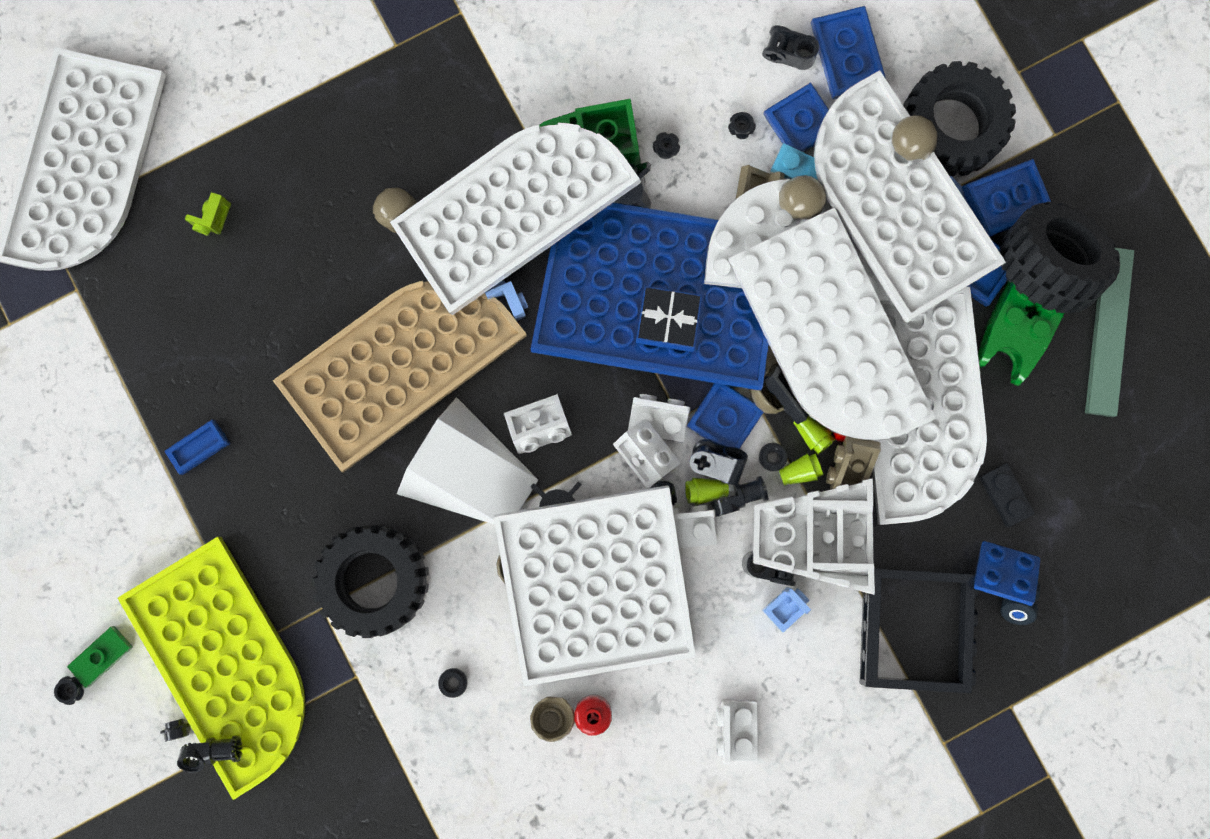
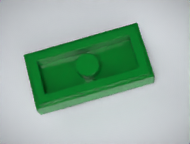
M112 626L75 658L67 668L85 688H88L129 652L133 646L115 626Z

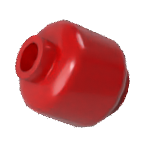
M599 695L583 697L577 703L574 711L577 728L589 736H597L604 733L612 721V709L609 702Z

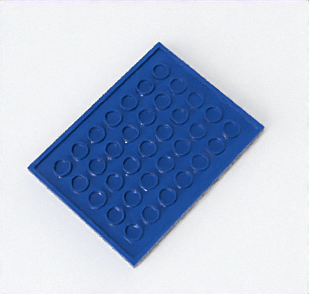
M611 203L551 246L531 344L532 353L761 391L764 383L769 343L742 288L704 284L708 245L719 220ZM645 286L702 295L694 352L636 343Z

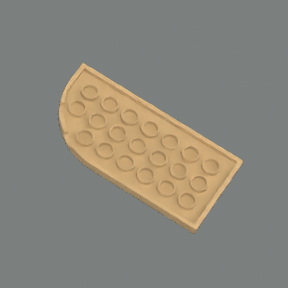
M419 281L389 295L275 378L273 382L340 471L344 473L524 339L527 334L506 307L495 297L487 299L484 293L460 311L451 315L429 281Z

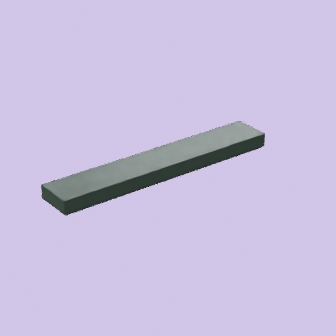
M1115 248V250L1119 251L1120 270L1117 279L1097 299L1085 407L1086 414L1117 417L1134 259V250Z

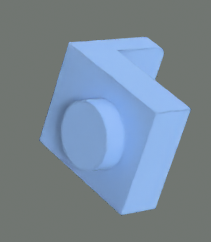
M501 281L485 292L487 299L495 297L498 300L506 297L516 321L526 318L524 309L528 308L522 292L516 294L511 281L508 283Z
M786 587L762 611L781 632H785L804 613L808 614L811 609L806 605L809 599L798 588L793 591V589Z

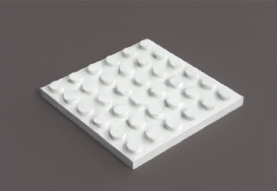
M668 485L494 515L523 687L696 657Z

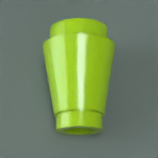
M808 416L806 421L796 424L795 421L793 422L811 451L814 450L818 455L835 441L831 435L833 432L817 420L811 418V416Z
M808 453L779 470L784 486L818 480L817 477L823 475L816 454L809 456Z
M693 477L691 481L685 482L686 500L688 504L694 503L695 506L728 497L729 486L718 479Z

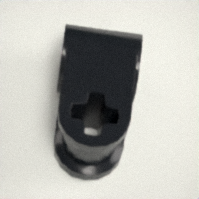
M780 25L771 27L769 31L771 37L768 46L762 52V56L765 59L799 70H807L813 66L819 49L818 41L814 37L792 31ZM804 49L809 51L811 55L803 56L798 51Z
M703 439L695 443L689 464L691 469L698 474L718 479L726 484L735 485L740 482L748 455L741 449Z
M753 551L743 557L742 568L747 575L795 587L796 582L794 581L793 573L763 566L759 572H753L750 567Z

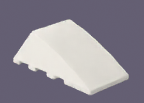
M456 397L436 420L410 462L397 494L495 524L493 518L495 514L521 510L533 490L530 486L533 483L536 485L538 479Z
M873 478L863 480L862 483L854 485L846 484L837 486L836 489L807 493V495L797 498L789 497L754 505L753 563L874 595Z

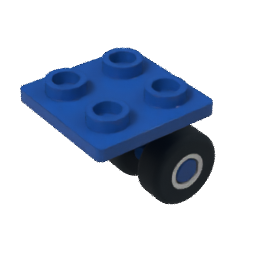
M983 541L980 547L974 589L1003 597L1000 612L1002 617L1008 622L1017 625L1031 624L1036 620L1038 606L1035 601L1040 596V584L1038 582L1040 558Z

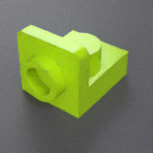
M211 192L209 199L203 204L202 219L187 214L185 220L193 225L192 230L204 235H209L210 232L221 234L231 203L222 195Z

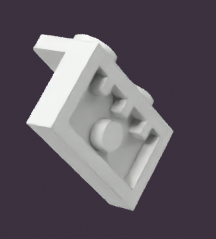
M558 394L504 413L518 454L533 452L538 447L561 442L572 435Z
M640 394L639 398H633L628 430L643 419H647L663 440L684 443L688 414L690 413V407L684 406V401L668 399L667 403L656 401V396Z
M647 419L640 421L613 443L614 447L647 489L680 464V461Z
M707 505L690 507L691 512L679 514V508H673L679 548L717 545L714 521L715 510H708Z
M721 700V708H716V724L721 726L722 738H717L716 740L717 756H722L724 764H731V761H758L757 701Z

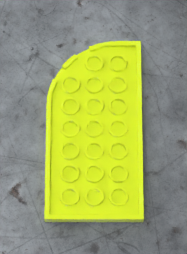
M216 537L117 599L199 742L205 743L207 738L211 737L219 740L231 739L232 736L240 735L242 745L239 746L242 747L240 750L242 751L240 761L223 760L216 761L213 764L234 800L271 776L288 758L295 747L302 729L305 714V695L302 679L294 660L222 537Z

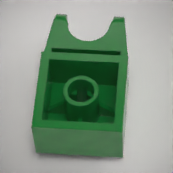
M631 98L575 108L574 112L549 119L539 125L540 127L558 125V123L579 125L581 128L592 131L595 134L598 133L609 140L621 152L628 163L634 165L641 164Z
M1007 281L984 327L985 331L978 349L979 367L982 368V366H986L997 351L1006 353L1013 363L1011 383L1019 386L1029 376L1048 348L1064 313H1056L1055 309L1049 311L1042 308V305L1030 302L1025 294H1020L1015 289L1016 286L1013 282Z

